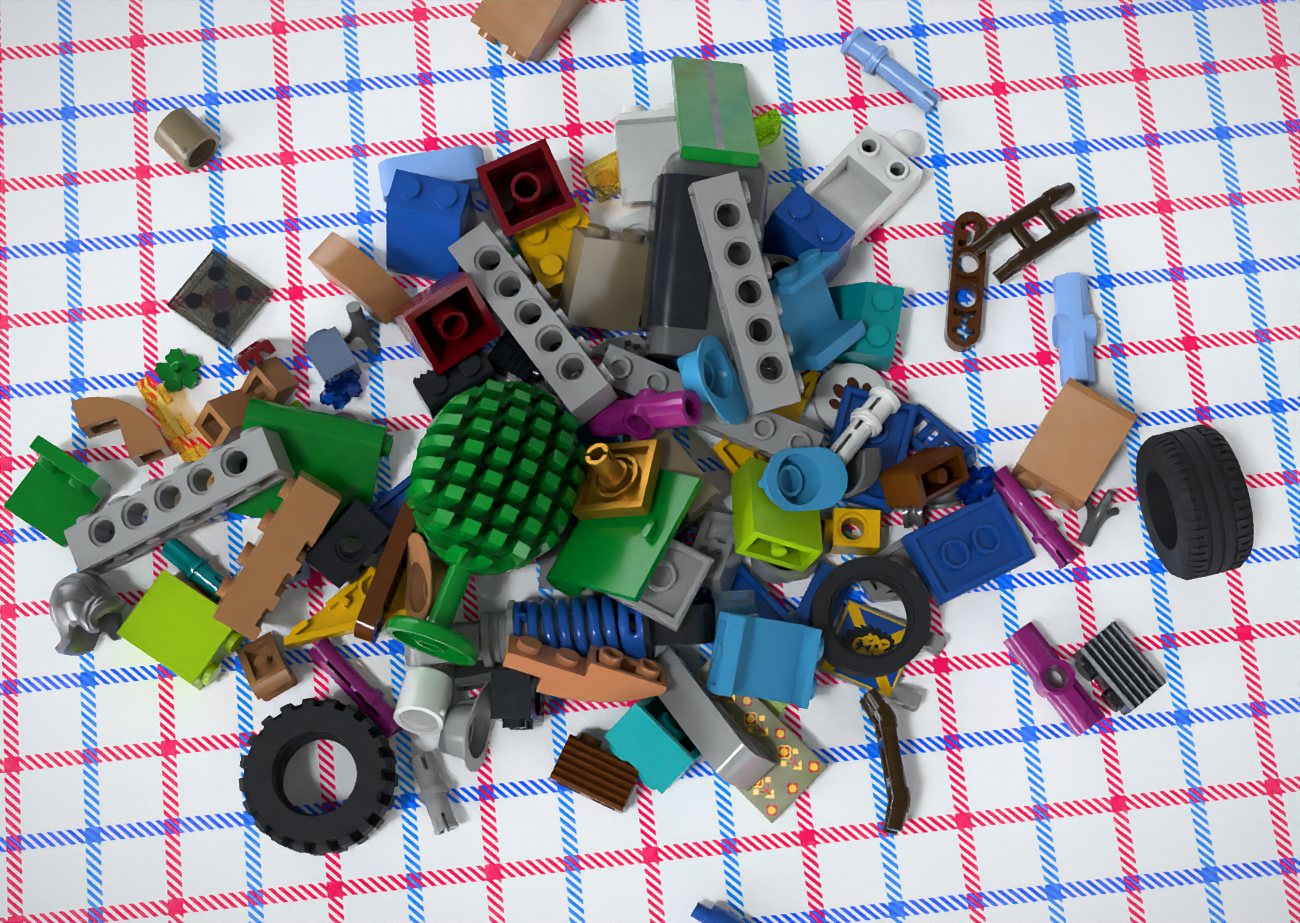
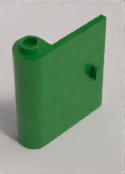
M252 397L249 399L242 432L248 428L260 426L279 433L295 473L292 477L296 479L300 471L303 470L342 494L339 505L323 531L356 494L371 507L379 464L382 456L390 457L394 435L387 434L388 426ZM247 457L240 464V472H243L247 467ZM286 479L229 508L228 512L262 519L268 508L276 511L283 498L277 494ZM348 535V536H347V537H352V538H357V539H359L358 537H356V536H354V535Z
M659 469L649 515L587 520L578 519L548 572L546 580L558 591L572 597H580L584 589L588 588L638 602L703 484L702 480L698 477Z

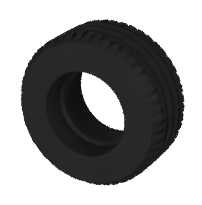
M1201 424L1149 437L1141 445L1137 453L1136 482L1144 523L1151 543L1163 566L1170 574L1187 581L1240 568L1250 556L1253 547V512L1243 472L1227 440L1217 430Z

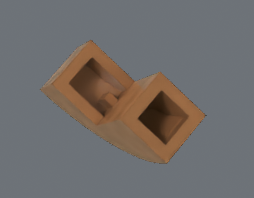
M333 231L308 257L310 262L330 283L351 293L372 318L386 325L393 319L390 311L411 298L376 262L351 242Z
M277 356L258 364L256 363L240 389L207 401L194 426L212 447L220 444H230L240 438L239 435L242 433L245 411L251 397L284 404L300 383Z
M86 397L71 401L79 429L89 439L121 429L129 458L138 467L175 455L168 439L152 419L130 403L109 397Z

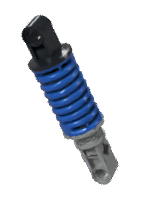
M607 595L601 597V607H598L595 596H588L586 598V609H583L580 597H573L571 599V610H568L567 600L559 598L556 600V611H553L552 601L544 599L541 602V612H539V604L535 600L521 602L508 600L506 613L492 615L490 611L482 612L480 620L453 622L450 629L457 633L460 632L461 635L471 640L478 647V660H483L485 667H494L496 662L503 663L504 648L509 634L519 637L523 635L531 636L539 640L541 644L556 649L569 648L585 658L592 644L601 648L603 646H610L621 651L623 655L639 660L647 658L653 661L656 646L674 644L699 645L712 643L715 640L712 601H693L676 632L617 601V612H615L612 598ZM404 645L407 667L430 666L447 662Z

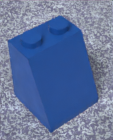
M396 169L386 202L387 271L436 282L451 272H463L462 267L447 248L476 226L477 217L470 185Z
M797 185L772 211L765 225L762 253L785 255L797 262L799 261L798 256L810 249L818 248L821 252L838 251L840 259L822 272L828 285L846 266L855 231ZM772 266V279H775L774 274L783 269V266Z

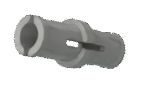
M428 751L423 753L424 757H422V760L420 754L410 758L409 763L412 766L421 791L418 793L420 803H425L434 829L433 832L435 835H442L446 828L450 832L458 828L459 824L456 822L447 797L450 791L448 785L441 780L433 752Z

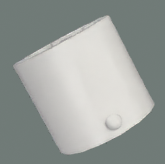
M415 667L405 673L393 718L395 722L404 730L418 735H434L442 731L454 690L452 679L447 674L434 668Z

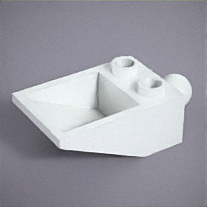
M866 125L804 190L855 231L851 249L893 215L919 188L923 170L908 159L917 153L920 146L919 137L912 130L901 129L892 136L889 143L871 127Z

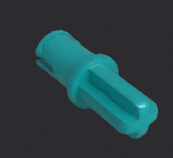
M170 539L162 548L161 554L186 575L185 580L188 583L194 582L213 598L215 602H219L221 597L215 595V592L225 577L208 564L209 559L207 557L200 558L179 539Z

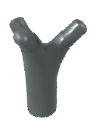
M353 301L348 303L346 311L351 321L350 333L344 338V341L350 344L356 337H361L372 354H378L379 350L369 330V327L374 326V320H367L359 302Z
M1107 490L1096 508L1090 498L1084 503L1087 509V520L1077 539L1078 543L1091 547L1103 523L1110 517L1119 514L1117 507L1107 510L1114 495L1113 490Z

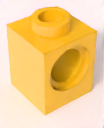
M834 508L831 519H824L823 542H830L829 554L861 556L876 554L880 548L881 510ZM847 524L855 525L860 530L861 537L855 540L848 539L842 534L841 527Z

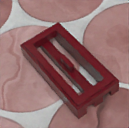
M259 338L233 356V360L239 369L245 373L251 369L247 361L251 359L258 364L264 360L260 352L264 351L271 355L277 350L269 339Z

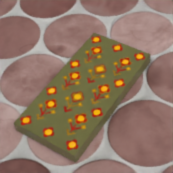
M711 658L698 671L706 683ZM733 694L732 697L716 695L742 730L759 740L777 761V764L749 791L736 787L771 823H774L828 765L761 699Z

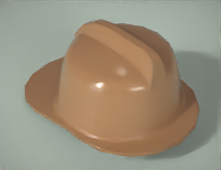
M412 533L408 538L406 546L407 584L405 608L407 616L426 620L430 616L449 566L441 559L430 556L423 537L419 533Z

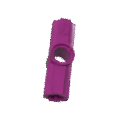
M644 388L639 390L634 398L613 401L589 420V428L595 437L602 436L606 438L628 434L637 440H647L655 430L698 424L702 417V401L696 391L681 390L661 394L656 390Z
M1032 622L1023 626L1003 642L1033 681L1036 693L1048 700L1076 737L1105 717L1075 678L1072 666L1067 661L1059 658ZM1047 670L1056 671L1061 676V688H1053L1046 682L1045 673Z

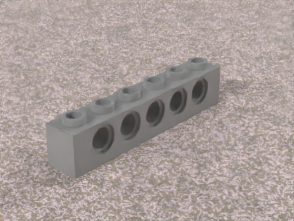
M738 171L691 183L688 187V192L749 416L802 401L800 393H804V385L799 371H793L789 356L793 355L791 338L787 332L783 333L779 318L783 316L782 306L778 295H772L768 282L769 279H772L771 266L766 256L761 257L758 242L761 241V231L757 219H751L747 204L751 203V196L747 182L745 180L740 181ZM722 208L729 209L735 216V225L731 227L722 225L718 221L717 211ZM737 246L744 251L746 261L743 265H736L728 258L729 247ZM740 284H749L755 289L756 300L754 303H746L741 300L738 294ZM751 322H760L765 326L767 336L763 342L756 341L750 336L749 326ZM763 359H768L775 363L777 375L774 380H768L762 376L760 364Z
M483 221L447 249L462 269L470 275L475 286L572 415L579 419L578 422L582 426L619 398L611 387L616 380L603 363L597 367L593 364L589 357L595 353L582 335L576 339L573 338L568 330L574 325L562 309L558 308L553 312L547 304L553 298L541 282L538 281L534 285L530 282L527 276L532 271L519 254L514 258L510 256L507 250L512 245L498 228L492 232ZM500 262L495 269L489 270L493 264ZM520 288L515 296L509 297L513 290ZM541 315L537 322L529 324L534 316ZM562 342L557 350L549 352L553 344ZM584 369L580 377L570 380L571 375L576 370Z
M609 344L601 363L606 366L615 378L616 382L611 387L617 395L631 399L636 396L639 390L644 388L656 390L661 394L684 390L680 373ZM701 402L702 417L696 425H690L768 459L778 451L787 448L820 447L824 437L823 433L771 411L749 416L748 412L745 421L741 424H728L719 416L712 404H705Z
M260 426L248 428L240 433L239 439L230 444L216 445L206 452L207 456L197 461H188L176 466L173 469L174 473L163 479L157 478L147 481L141 485L140 491L130 496H120L111 500L108 503V508L98 513H88L79 517L76 520L77 524L64 530L78 572H88L100 576L287 479L289 475H295L279 433ZM247 457V467L243 472H240V464ZM211 475H214V483L208 490V479ZM180 492L181 499L179 504L175 507L174 500L176 495ZM147 509V519L144 523H142V515L144 511ZM115 527L114 537L110 540V531Z

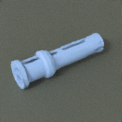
M858 26L845 40L840 53L843 55L849 54L864 66V72L871 75L876 73L922 109L925 114H928L931 111V107L934 108L938 103L941 95L937 94L891 58L885 45L879 46L863 34L864 29Z

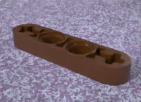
M974 211L961 214L956 219L952 231L944 339L947 346L956 352L971 350L979 339L981 329L986 250L977 256L970 246H965L967 230L964 228L967 223L973 224V230L976 231L972 239L973 242L984 234L988 229V224L981 214ZM963 256L972 257L977 263V269L969 273L964 272L959 268L957 260ZM962 290L969 291L974 296L975 303L970 307H962L955 301V294ZM961 317H968L965 322V333L971 334L967 336L965 341H960L959 335L953 333L957 331Z
M405 500L396 517L354 628V637L371 643H375L381 633L405 571L408 538L417 531V525L412 513L415 508L411 510L405 503Z

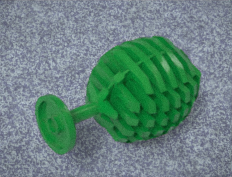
M488 379L480 388L475 386L462 392L460 395H455L431 421L426 429V434L420 440L417 447L416 459L413 461L409 478L412 484L405 490V503L411 510L415 508L412 513L417 525L416 533H419L424 541L428 542L427 545L449 568L428 621L406 615L393 616L389 619L385 628V632L390 637L414 650L447 662L465 666L476 665L479 657L478 647L468 638L450 630L471 575H501L514 568L518 570L534 561L532 560L533 558L536 559L552 549L560 541L558 536L564 531L569 516L572 515L577 499L578 486L581 487L585 474L582 472L583 466L589 465L585 460V456L588 455L584 445L582 444L576 449L579 443L574 430L577 429L579 419L568 412L564 413L554 402L556 398L527 383L518 381L496 382Z

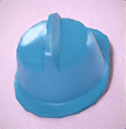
M708 335L703 337L697 350L684 354L677 359L684 390L689 392L696 391L700 400L705 404H712L724 421L728 424L739 425L745 421L748 415L739 376L729 360L723 343L716 336Z
M787 448L778 451L770 458L763 472L762 479L758 480L757 484L758 487L764 489L768 499L783 510L792 512L822 510L834 506L842 499L847 489L848 474L845 464L838 454L828 448Z

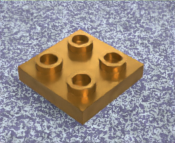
M658 439L589 445L586 452L588 456H585V460L589 465L583 466L582 472L585 474L581 487L578 486L577 499L572 510L573 514L579 520L649 515L664 446Z

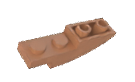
M509 634L504 648L503 666L536 676V692L559 698L589 702H625L662 695L667 688L666 668L661 667L651 659L642 658L639 660L623 655L621 651L610 646H603L601 648L591 644L585 658L569 648L556 649L541 644L539 640L531 636L523 635L519 637Z

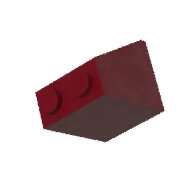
M545 138L475 168L480 192L495 224L506 238L577 208Z
M451 272L390 311L406 340L437 375H440L501 335L474 282L466 272Z

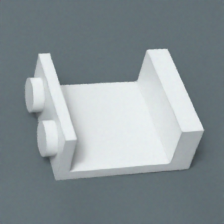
M674 102L658 105L659 110L645 111L644 105L626 106L622 108V113H618L613 119L622 207L651 205L654 181L661 174L663 166L672 153L679 150Z

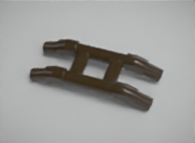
M1066 182L1050 188L1040 197L1004 220L998 221L969 244V246L979 256L989 247L994 246L1001 239L1008 236L1009 233L1022 247V250L1009 258L1005 264L992 273L995 279L1002 284L1055 246L1095 224L1098 221V214L1094 210H1088L1073 216L1063 223L1051 207L1074 195V185ZM1038 215L1051 232L1035 241L1023 224Z
M875 687L863 695L864 698L859 703L874 727L887 793V807L882 832L897 836L898 832L903 831L906 813H909L911 794L910 788L907 787L897 734V717L889 703L886 704Z

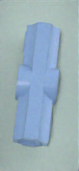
M1067 272L1055 276L1053 279L1055 315L1052 321V340L1054 347L1058 348L1061 387L1065 385L1069 377L1086 387L1093 386L1096 382L1093 347L1096 342L1097 330L1095 316L1093 313L1090 314L1087 275H1082L1080 272Z

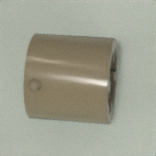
M180 107L170 112L160 122L154 133L155 143L188 172L196 171L210 161L220 143L218 135L185 107Z

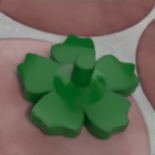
M171 348L169 354L165 356L167 363H156L154 372L161 381H165L163 385L164 390L170 393L182 391L183 385L188 389H192L198 384L199 374L196 370L201 367L198 356H192L190 353L184 356L180 348Z

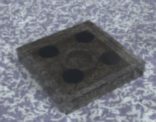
M213 248L167 303V307L228 350L273 295V292L268 286Z

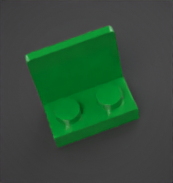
M37 435L29 448L39 457L6 501L4 507L60 546L66 548L68 542L64 530L77 524L76 520L79 517L93 513L112 486L99 474L40 435Z

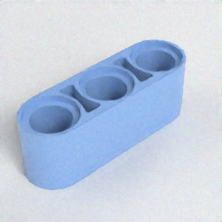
M464 145L392 157L381 161L378 164L383 201L387 202L396 169L470 185L471 192L479 191L475 168L485 164L483 149L477 145Z

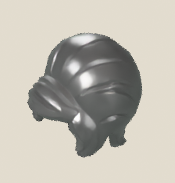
M79 572L62 578L55 585L48 607L51 620L61 637L58 645L55 647L59 654L81 656L94 650L102 632L107 633L113 641L121 640V636L116 634V632L124 622L121 611L125 608V604L118 595L111 591L104 579L96 574Z

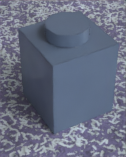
M336 326L316 331L308 338V342L303 344L308 357L330 393L363 374L357 360Z

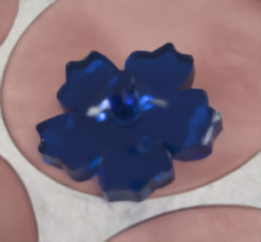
M345 372L340 377L338 375L331 377L324 385L325 389L319 395L321 404H326L327 406L332 404L335 410L343 409L350 402L351 397H359L360 393L363 392L358 381L360 379L359 374Z
M975 465L967 468L969 479L959 486L960 490L956 493L963 500L965 506L972 503H981L982 496L988 498L994 491L995 482L993 480L996 472L990 465L988 467L983 466L980 470Z

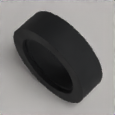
M873 556L859 557L846 561L832 570L817 588L809 610V626L822 630L821 637L824 639L822 656L839 671L859 678L883 677L905 666L924 646L931 625L929 600L919 580L902 565L886 558ZM858 581H875L888 586L899 596L904 605L907 618L906 630L899 644L889 652L879 655H865L855 652L847 647L835 632L832 622V607L835 598L843 588Z

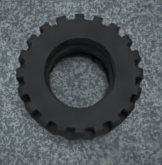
M315 698L302 699V704L294 706L292 703L280 707L281 713L274 718L269 715L261 722L264 728L258 735L252 733L247 741V744L251 746L249 753L241 757L239 767L244 769V775L238 779L239 791L245 795L246 800L242 803L247 814L254 818V825L262 833L269 836L272 841L299 853L325 856L326 853L334 852L339 854L348 851V847L354 844H362L369 839L368 834L374 828L378 830L385 822L383 817L388 809L392 810L396 799L393 797L394 788L398 787L399 775L396 773L395 764H397L395 752L389 745L390 741L374 721L360 709L351 704H342L337 699L326 698L325 701H318ZM316 740H331L344 746L354 759L357 778L353 791L340 807L330 813L313 815L302 812L293 806L284 791L283 781L287 764L292 756L304 745Z

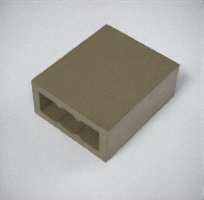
M588 223L587 228L574 226L557 309L561 308L573 325L637 333L642 312L649 247L645 233L631 228H624L623 233L612 232L609 227L596 223Z

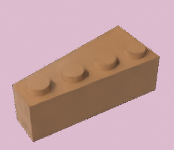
M303 470L300 471L296 479L290 475L288 476L277 494L283 498L276 511L268 508L257 526V529L262 531L256 543L252 544L248 541L236 559V562L241 564L234 577L227 574L215 592V595L221 598L213 618L254 642L262 631L261 626L267 612L271 613L275 610L286 589V582L288 579L292 580L307 556V549L315 544L341 501V493Z

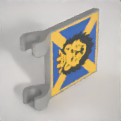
M848 600L835 632L840 640L855 652L865 655H879L891 651L899 644L905 633L906 623ZM929 632L922 649L933 655H940L945 644V638L939 634ZM824 657L820 664L819 671L866 691L876 687L883 698L911 712H915L921 702L920 693L897 686L905 666L883 677L859 678L839 671L829 664Z

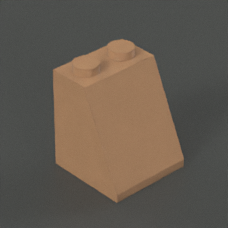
M482 0L470 21L480 27L477 34L494 45L498 40L507 45L506 53L523 64L527 59L539 63L589 0Z
M1069 377L1052 402L1011 473L1018 477L1017 480L1025 488L1032 491H1037L1038 489L1051 497L1050 500L1056 506L1064 510L1073 509L1077 512L1090 496L1138 416Z

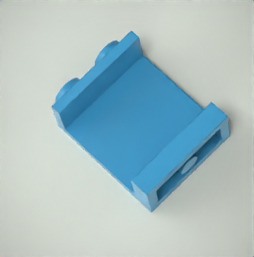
M815 248L798 256L799 261L790 267L777 271L774 274L775 279L769 282L772 295L777 294L781 302L783 316L779 318L782 332L789 334L793 345V355L789 356L793 370H822L867 333L862 320H839L822 272L840 259L838 251L821 252L820 249Z
M720 611L706 690L721 696L732 697V694L790 703L799 708L808 709L809 701L815 697L817 690V679L814 676L816 662L821 659L824 651V639L821 637L822 630L808 625Z

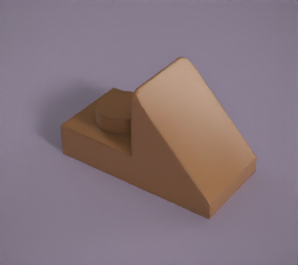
M271 632L257 638L255 642L252 641L236 650L250 689L258 700L262 698L265 702L270 701L298 684L295 674Z

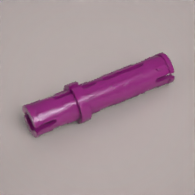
M1007 465L996 471L995 476H990L987 481L999 492L1001 497L1033 534L1032 541L1035 544H1041L1060 570L1080 555L1058 530L1060 525L1057 521H1051L1011 473Z
M328 637L321 639L312 647L308 655L358 705L357 708L374 721L387 739L394 736L401 727L393 718L395 710L383 698L385 693L380 688L375 690L330 642Z

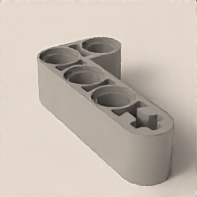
M668 645L654 658L655 662L661 667L666 668L667 688L665 693L658 695V697L717 775L725 782L749 791L777 764L776 759L759 740L742 730L714 693L706 690L707 683L687 657L674 645Z

